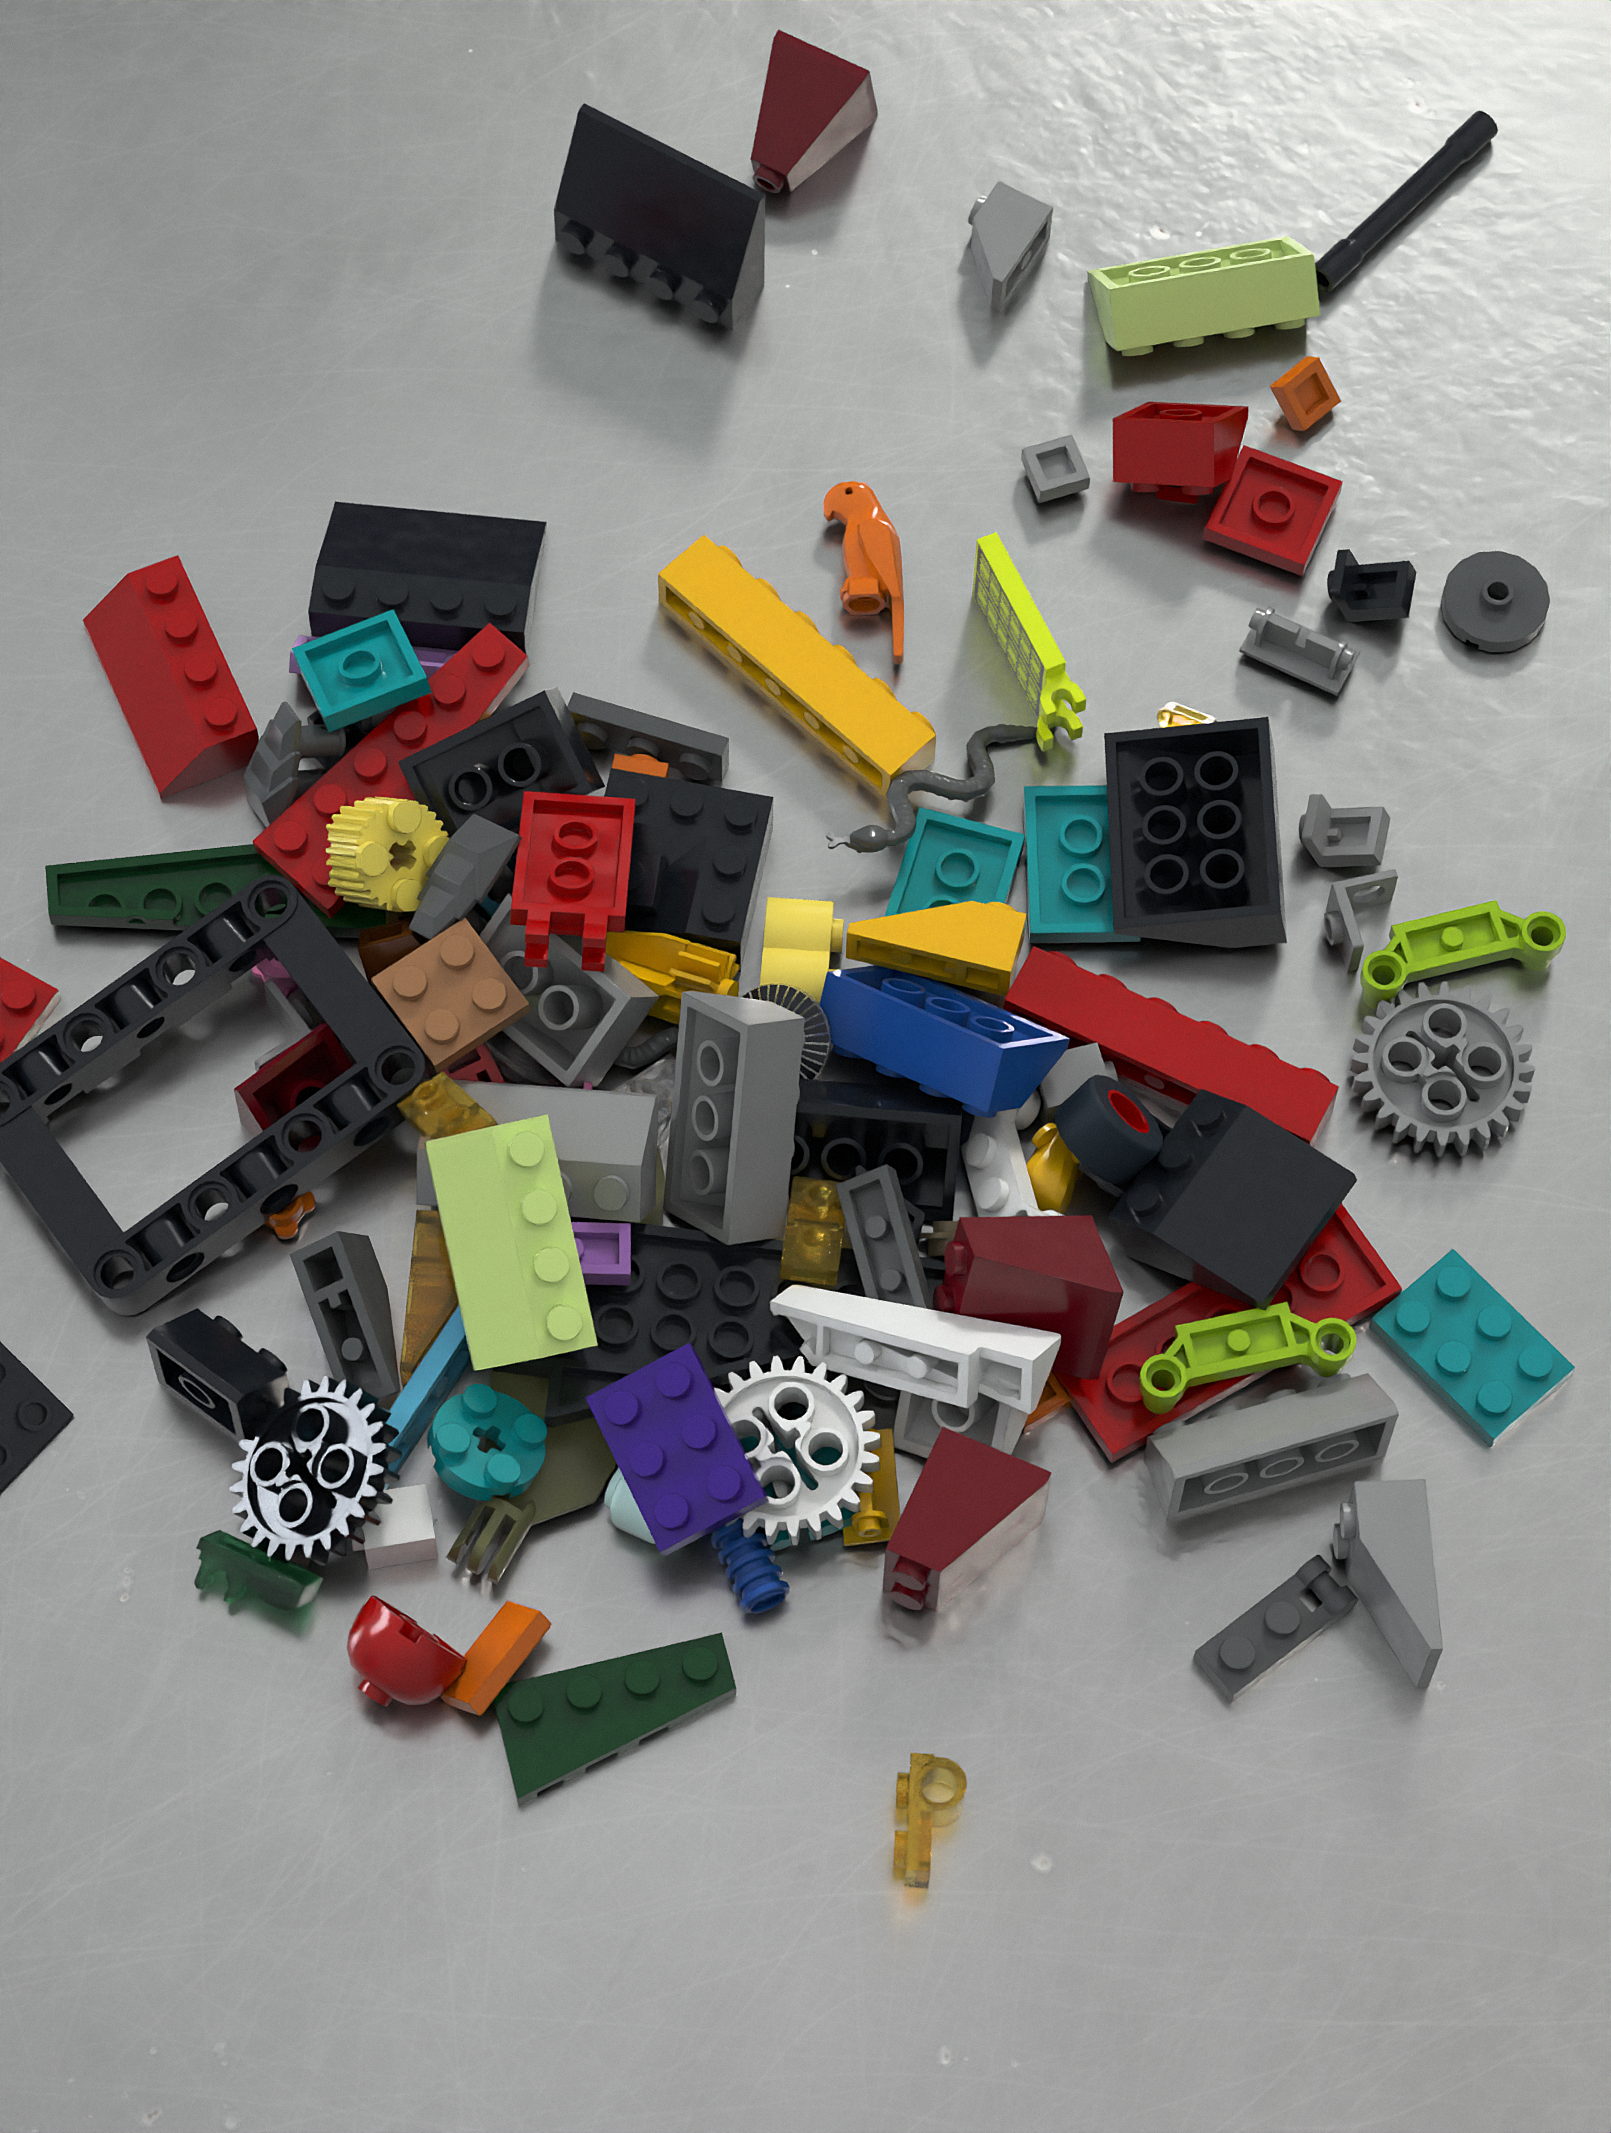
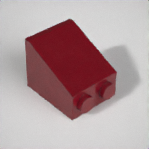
M1092 1215L959 1217L954 1240L949 1241L945 1247L944 1262L946 1271L942 1285H937L934 1290V1310L1058 1333L1061 1335V1343L1051 1370L1086 1380H1098L1124 1292Z
M942 1427L885 1549L882 1589L890 1592V1597L906 1608L921 1610L923 1606L937 1612L1041 1524L1046 1513L1052 1472Z

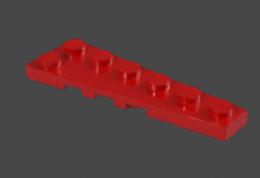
M488 623L428 679L432 693L399 705L252 841L255 850L331 919L345 903L343 900L344 896L335 894L336 887L328 885L331 879L329 871L332 870V866L326 865V861L331 858L330 854L326 853V848L331 847V843L327 840L329 831L325 827L327 824L334 823L332 815L341 814L339 809L341 806L355 807V801H364L366 797L375 798L377 796L416 801L398 761L489 718L529 668L528 656L491 623Z

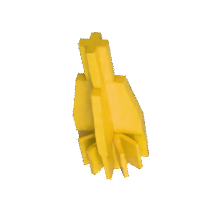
M624 931V933L607 932L606 954L618 961L659 996L647 1015L679 1025L682 992L685 991L738 997L739 982L733 981V978L739 971L740 965L735 963L737 956L696 942L692 943L691 941L666 933Z

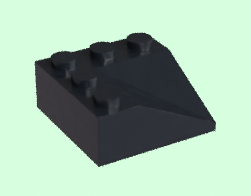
M611 768L604 797L636 799L632 852L662 854L666 860L658 914L626 911L625 931L666 933L691 941L692 943L696 942L737 956L735 963L740 965L738 972H741L773 831L774 797Z

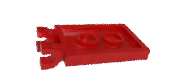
M524 791L519 835L522 839L517 848L510 925L526 926L524 966L547 968L550 934L583 936L581 970L604 972L607 932L624 933L636 799Z

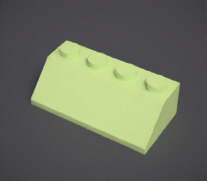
M1289 236L1087 271L1089 285L1105 341L1116 351L1122 350V355L1124 356L1148 354L1153 351V345L1173 342L1175 347L1195 346L1204 342V336L1223 333L1225 338L1247 337L1255 333L1254 327L1274 324L1275 329L1298 328L1305 325V318L1320 316L1314 254Z
M548 1114L425 1141V1150L473 1371L597 1346L598 1343Z

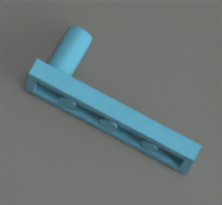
M459 1305L389 1410L391 1415L386 1424L398 1429L399 1434L388 1445L402 1452V1456L388 1465V1470L396 1474L471 1361ZM391 1483L385 1484L384 1490H387Z

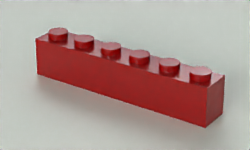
M1033 946L1004 998L1003 1010L1070 1038L1067 1050L1098 1043L1103 1062L1112 1061L1119 1079L1181 1108L1187 1109L1200 1089H1204L1249 1106L1313 1148L1333 1111L1339 1086L1330 1083L1329 1079L1321 1072L1312 1068L1300 1069L1280 1060L1276 1053L1259 1044L1248 1045L1228 1036L1222 1027L1213 1022H1198L1178 1013L1173 1005L1163 999L1156 997L1148 999L1128 990L1117 978L1107 974L1096 975L1077 966L1070 957L1057 951L1046 952Z

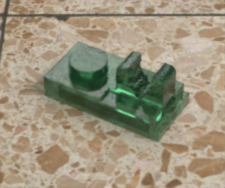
M217 1530L201 1537L196 1549L201 1551L198 1559L202 1562L194 1581L195 1587L202 1591L209 1588L214 1581L215 1574L225 1571L228 1590L223 1601L227 1603H233L241 1599L247 1586H250L260 1591L258 1597L266 1604L282 1610H291L292 1607L298 1608L315 1600L323 1580L322 1577L290 1562L284 1564L267 1556V1553L222 1530Z

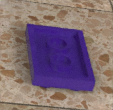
M690 1343L586 1397L589 1407L657 1548L664 1556L769 1502L694 1347Z

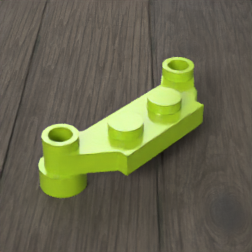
M1497 900L1391 925L1389 932L1391 941L1386 948L1371 953L1363 963L1360 974L1363 1001L1369 1007L1377 1009L1378 1003L1381 1000L1392 1004L1397 993L1403 989L1406 983L1508 958L1520 960L1530 970H1544L1550 966L1552 959L1560 953L1566 937V927L1563 921L1553 913L1539 911L1523 919L1501 910Z
M1287 1302L1270 1305L1266 1310L1256 1308L1175 1326V1341L1165 1354L1152 1356L1143 1364L1139 1378V1389L1145 1407L1153 1413L1163 1414L1172 1410L1176 1402L1183 1396L1185 1390L1191 1386L1299 1363L1312 1367L1316 1374L1328 1378L1339 1374L1344 1366L1351 1361L1357 1338L1354 1329L1344 1320L1326 1318L1315 1324L1291 1313ZM1324 1351H1331L1335 1353V1355L1327 1354ZM1155 1387H1164L1167 1391H1160Z

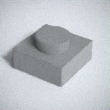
M1073 435L1022 448L1021 461L1039 503L1089 489L1090 475Z

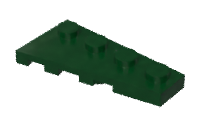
M722 1633L507 1683L493 1700L518 1806L537 1797V1792L561 1780L566 1782L586 1772V1767L614 1753L619 1755L639 1745V1740L663 1728L670 1729L735 1696L736 1685Z

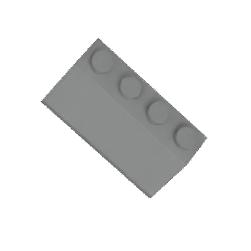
M685 991L682 992L663 1209L727 1245L784 1237L786 1213L789 1209L788 1190L791 1159L795 1149L793 1138L796 1106L800 1097L799 1075L801 1054L805 1044V1018L771 1001Z
M436 1078L433 1080L417 1147L416 1205L438 1206L425 1150V1141L548 1114L570 1217L641 1222L656 1206L658 1095Z
M1342 1373L1324 1379L1318 1384L1317 1388L1297 1394L1294 1389L1281 1390L1266 1397L1263 1403L1245 1409H1241L1239 1405H1230L1214 1411L1208 1416L1207 1420L1189 1425L1185 1421H1174L1162 1425L1153 1432V1435L1148 1436L1144 1460L1165 1518L1168 1520L1385 1457L1399 1413L1395 1403L1369 1373L1352 1378L1349 1374Z

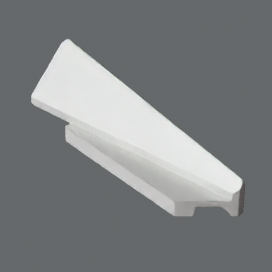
M792 1285L770 1301L772 1313L775 1316L779 1314L787 1316L804 1339L800 1350L812 1366L817 1367L823 1362L826 1363L827 1370L963 1408H968L978 1399L979 1392L1022 1412L1031 1414L1037 1407L1061 1343V1335L1054 1332L802 1285Z

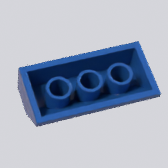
M877 965L827 972L819 1004L820 1012L817 1013V1016L822 1014L825 1022L816 1024L814 1027L826 1024L828 1032L813 1034L814 1036L828 1034V1042L833 1044L832 1050L839 1055L857 1059L865 1058L876 1063L875 1069L881 1074L896 1078L907 1077L920 1083L919 1090L936 1097H952L964 1103L963 1109L966 1112L987 1118L995 1117L997 1112L1021 1108L1067 1050L1070 1040L1066 1036L934 979Z

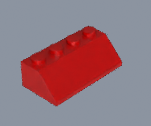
M176 555L127 573L83 619V624L159 797L162 799L247 767L257 747L259 737L257 727L179 556Z

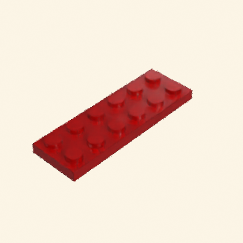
M1341 1203L1268 1306L1287 1302L1291 1313L1315 1324L1326 1318H1338L1352 1325L1389 1304L1401 1293L1402 1287ZM1190 1282L1114 1325L1098 1380H1086L1056 1371L1052 1372L1071 1399L1072 1406L1112 1463L1147 1443L1148 1436L1153 1435V1432L1162 1425L1174 1421H1185L1274 1369L1188 1387L1180 1400L1176 1402L1174 1408L1167 1413H1153L1145 1407L1139 1389L1142 1366L1150 1357L1165 1354L1175 1341V1326L1257 1308ZM1155 1387L1157 1390L1167 1391L1164 1387Z

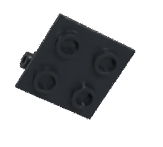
M1 1342L0 1490L74 1415Z

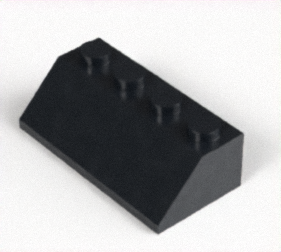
M799 1078L800 1097L796 1106L793 1138L795 1149L791 1159L788 1190L789 1208L843 1213L836 1185L851 1179V1169L860 1165L866 1170L871 1171L887 1164L896 1170L903 1197L925 1213L924 1220L953 1221L963 1102L952 1097L942 1098L928 1095L915 1088Z

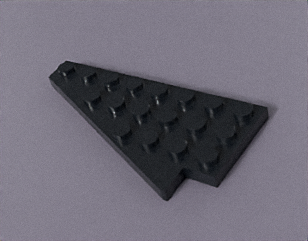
M570 1217L571 1222L631 1223L630 1285L585 1284L598 1343L597 1346L493 1367V1371L550 1378L544 1423L547 1427L553 1428L593 1418L594 1415L586 1397L687 1343L694 1347L713 1387L728 1384V1374L730 1372H734L743 1380L751 1378L749 1367L752 1361L758 1364L763 1373L771 1370L773 1356H779L784 1369L793 1367L798 1356L803 1357L804 1364L810 1363L800 1350L804 1339L787 1316L780 1314L775 1316L772 1313L770 1301L792 1285H802L866 1297L854 1251L850 1248L775 1239L727 1245L701 1230L616 1220ZM920 1257L933 1303L935 1287L942 1285L946 1271L945 1262L942 1259Z

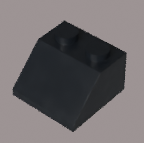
M196 1308L153 1328L146 1336L158 1381L239 1442L240 1440H253L256 1437L257 1433L251 1425L255 1419L264 1423L269 1419L266 1408L268 1401L283 1406L284 1389L289 1387L286 1374L287 1367L269 1350L261 1348L256 1352L241 1341L243 1339L241 1332L224 1317L217 1315L214 1319H211Z

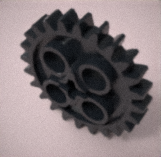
M324 1376L320 1385L305 1379L301 1393L289 1387L285 1388L283 1406H279L271 1401L266 1403L269 1419L265 1423L255 1419L251 1424L257 1433L255 1439L240 1440L239 1442L240 1447L247 1451L248 1455L246 1460L232 1464L234 1470L243 1474V1480L236 1482L230 1487V1492L243 1498L232 1509V1512L245 1519L239 1530L241 1533L254 1538L251 1544L254 1548L267 1553V1556L284 1564L291 1562L306 1568L311 1560L325 1566L328 1562L329 1552L342 1558L347 1556V1539L350 1538L360 1544L365 1542V1535L362 1529L365 1522L377 1526L380 1525L381 1520L374 1509L377 1504L386 1505L391 1504L393 1501L383 1490L385 1484L393 1483L400 1479V1475L388 1470V1465L402 1456V1452L388 1445L397 1437L399 1431L386 1424L391 1413L389 1410L377 1405L379 1398L343 1379L340 1383L328 1376Z

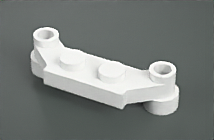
M1036 1089L1021 1108L997 1112L996 1116L992 1118L975 1115L968 1141L960 1147L978 1217L1065 1216L1054 1210L1043 1212L1038 1210L1017 1130L1027 1128L1038 1115L1041 1100Z

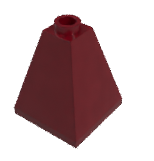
M778 29L773 38L751 154V163L754 170L753 180L762 188L773 193H779L781 188L792 192L866 129L878 115L870 71Z

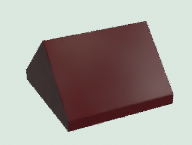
M326 1023L319 1025L234 1088L240 1122L253 1137L259 1135L353 1066ZM315 1135L305 1138L300 1143L298 1152L303 1153L314 1150L319 1145L322 1137Z

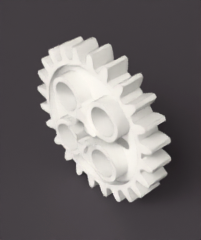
M773 1356L771 1372L763 1373L758 1364L752 1361L749 1367L750 1379L744 1381L734 1372H730L728 1378L731 1391L726 1393L721 1389H714L737 1436L751 1435L760 1441L753 1451L746 1454L763 1489L774 1480H785L792 1484L794 1489L788 1496L782 1499L768 1497L769 1502L740 1516L744 1519V1537L749 1539L760 1526L765 1528L767 1543L773 1545L779 1530H787L792 1545H797L800 1529L808 1527L811 1534L817 1540L822 1539V1521L827 1519L838 1529L842 1528L843 1518L840 1509L844 1507L859 1513L861 1503L855 1491L872 1493L874 1489L873 1480L863 1473L880 1470V1457L869 1452L881 1447L880 1433L867 1431L876 1424L874 1411L858 1412L864 1404L863 1392L860 1390L845 1396L844 1394L848 1387L847 1376L842 1374L829 1383L827 1381L826 1363L822 1362L812 1374L805 1373L803 1357H797L792 1370H784L779 1356ZM789 1402H798L807 1408V1412L796 1420H787L777 1414L778 1410ZM760 1410L766 1415L784 1447L787 1449L795 1447L799 1467L810 1479L818 1484L817 1489L810 1490L801 1480L797 1468L784 1451L776 1453L773 1435L762 1422L753 1416L755 1411ZM822 1447H832L842 1453L841 1458L831 1465H820L811 1459L812 1454ZM738 1517V1518H736L735 1520H733V1521H731V1522L725 1524V1526H729V1525L733 1524V1523H734L735 1521H737L740 1517Z

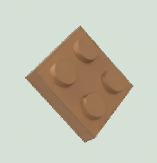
M466 918L371 978L372 987L420 1049L436 1074L530 1012L528 1001Z

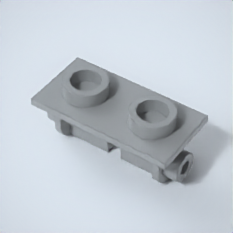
M1271 607L1267 610L1256 608L1248 626L1251 630L1239 652L1336 696L1360 654V651L1349 647L1347 641L1342 640L1340 643L1275 614V609Z

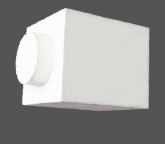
M427 1483L383 1490L393 1501L391 1504L386 1505L377 1504L374 1511L381 1520L380 1525L377 1526L365 1522L362 1526L365 1542L360 1544L352 1540L353 1551L365 1550L368 1570L437 1559L438 1553Z

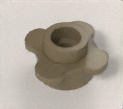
M933 1221V1233H920V1239L928 1238V1256H942L945 1254L946 1244L954 1240L958 1221Z

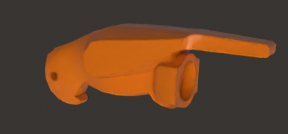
M856 481L841 482L832 487L826 494L823 501V512L827 521L830 522L834 518L846 526L842 543V557L848 578L840 589L842 606L850 615L879 614L885 607L889 608L892 613L894 663L902 664L904 662V594L900 539L874 491L866 483Z

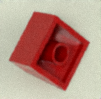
M1146 402L1113 418V482L1131 483V490L1135 492H1157L1163 490V485L1181 486V493L1187 495L1212 494L1214 487L1232 478L1248 421L1249 406Z

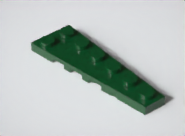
M253 844L45 866L48 913L51 925L186 930L254 880L267 875L284 877L255 850ZM296 888L333 937L359 938L360 930L387 923L385 910L361 907L358 903L345 902L330 919ZM279 904L271 907L266 912L264 918L270 919L280 916L285 911L287 905Z

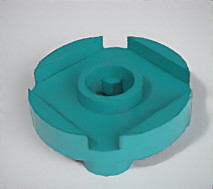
M473 1384L468 1386L464 1393L451 1397L439 1408L428 1431L427 1447L429 1449L431 1446L432 1454L436 1459L433 1467L438 1476L456 1492L466 1497L483 1501H491L493 1495H505L511 1493L509 1498L520 1495L531 1486L544 1462L547 1426L543 1419L532 1414L527 1407L516 1399L496 1392L485 1384ZM477 1437H486L493 1440L500 1451L491 1448L487 1453L482 1452L477 1448L480 1442Z

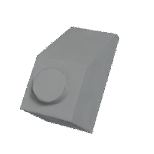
M1000 181L997 182L987 198L980 196L977 199L968 218V224L972 225L971 250L990 306L999 312L1049 240L1053 213L1052 206Z

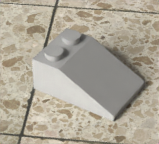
M507 894L479 937L528 1001L530 1012L502 1031L568 1088L583 1087L584 1082H592L593 1086H598L659 996L607 954L605 956L604 972L581 970L583 946L582 938L577 935L550 934L547 968L524 966L526 926L510 925L512 894Z
M1426 1479L1354 1482L1348 1503L1340 1504V1523L1334 1524L1333 1542L1336 1559L1345 1558L1348 1581L1416 1688L1429 1687L1443 1651Z

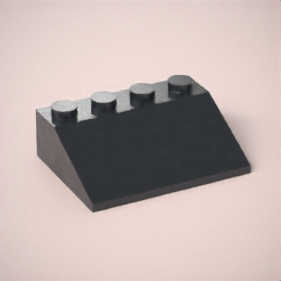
M584 103L578 110L554 206L555 240L559 241L567 250L574 254H584L604 264L613 274L620 277H629L647 286L656 296L665 300L672 299L692 309L704 321L710 323L717 322L733 330L764 287L765 194Z
M335 502L315 567L308 609L311 635L322 637L394 609L411 646L459 651L488 623H491L528 656L547 522Z
M1262 717L1104 733L1113 926L1115 934L1228 948L1287 943L1275 748L1269 718Z

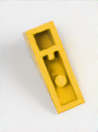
M968 901L849 923L847 930L846 958L1006 996L1011 988L1022 949L1027 914L1018 912L1013 907L1001 902L984 904Z

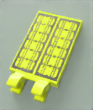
M997 532L977 539L972 596L1038 719L1036 739L1042 752L1052 749L1053 735L1049 729L1056 726L1064 728L1072 741L1082 737L1083 725L1076 713L1082 712L1086 708L1087 699L1084 693L1068 677L1065 671L1066 661ZM1064 700L1071 705L1072 710L1067 708Z

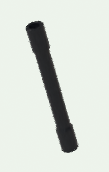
M1476 111L1446 140L1445 145L1351 234L1345 239L1339 240L1315 263L1317 287L1326 292L1332 291L1361 263L1363 257L1462 163L1468 162L1498 133V127L1494 119L1483 111Z

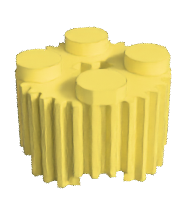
M375 796V798L366 797L364 801H355V807L341 806L339 808L341 814H333L332 819L334 823L327 824L325 827L329 831L327 840L331 843V847L326 848V853L331 856L326 861V865L332 866V870L329 871L331 879L328 885L336 887L335 894L344 896L343 900L345 902L358 903L361 907L395 912L416 911L420 902L417 897L428 880L426 873L450 839L447 837V831H441L443 822L435 820L437 814L428 811V806L420 805L417 801Z

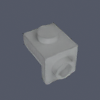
M1310 794L1306 814H1303L1299 821V838L1302 845L1308 849L1319 867L1382 865L1391 818L1384 807L1332 809L1323 794Z

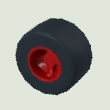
M1099 1074L1092 1076L1055 1111L1056 1127L1068 1149L1088 1170L1108 1183L1123 1185L1134 1177L1162 1149L1163 1136L1149 1110L1124 1085L1108 1076Z

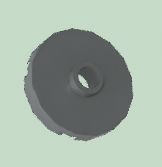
M1502 551L1478 552L1461 560L1448 574L1441 598L1443 618L1453 634L1465 643L1466 639H1468L1472 643L1479 644L1478 649L1488 652L1513 651L1530 643L1544 625L1550 605L1547 583L1537 568L1520 556ZM1489 594H1498L1505 599L1494 600Z

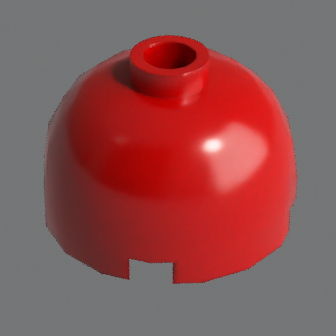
M371 1595L366 1604L362 1606L349 1630L347 1651L350 1664L363 1677L357 1688L384 1707H388L392 1699L411 1706L428 1704L442 1696L450 1688L468 1661L460 1652L436 1634H430L417 1625V1621L374 1595Z

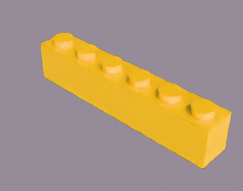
M702 535L658 573L659 602L885 799H887L886 793L893 778L906 771L925 770L934 762L936 734L931 723L921 713L916 711L911 713L896 700L891 688L879 678L871 679L857 667L855 659L847 649L839 644L833 646L821 636L814 622L801 611L794 612L785 605L769 582L762 578L756 580L742 567L738 557L728 547L724 545L718 547L707 536Z

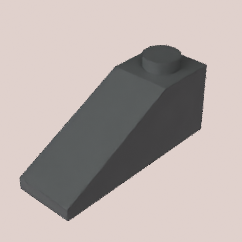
M337 1231L289 1254L334 1380L340 1383L343 1379L379 1398L378 1402L400 1393L388 1288L369 1236Z

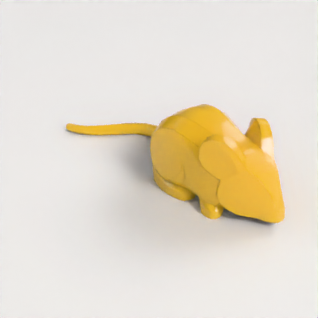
M1048 1123L1033 1136L1032 1143L1037 1148L1029 1158L1026 1166L1038 1210L1042 1212L1054 1210L1064 1214L1072 1199L1074 1183L1083 1175V1172L1078 1169L1077 1166L1080 1161L1062 1140L1056 1124Z

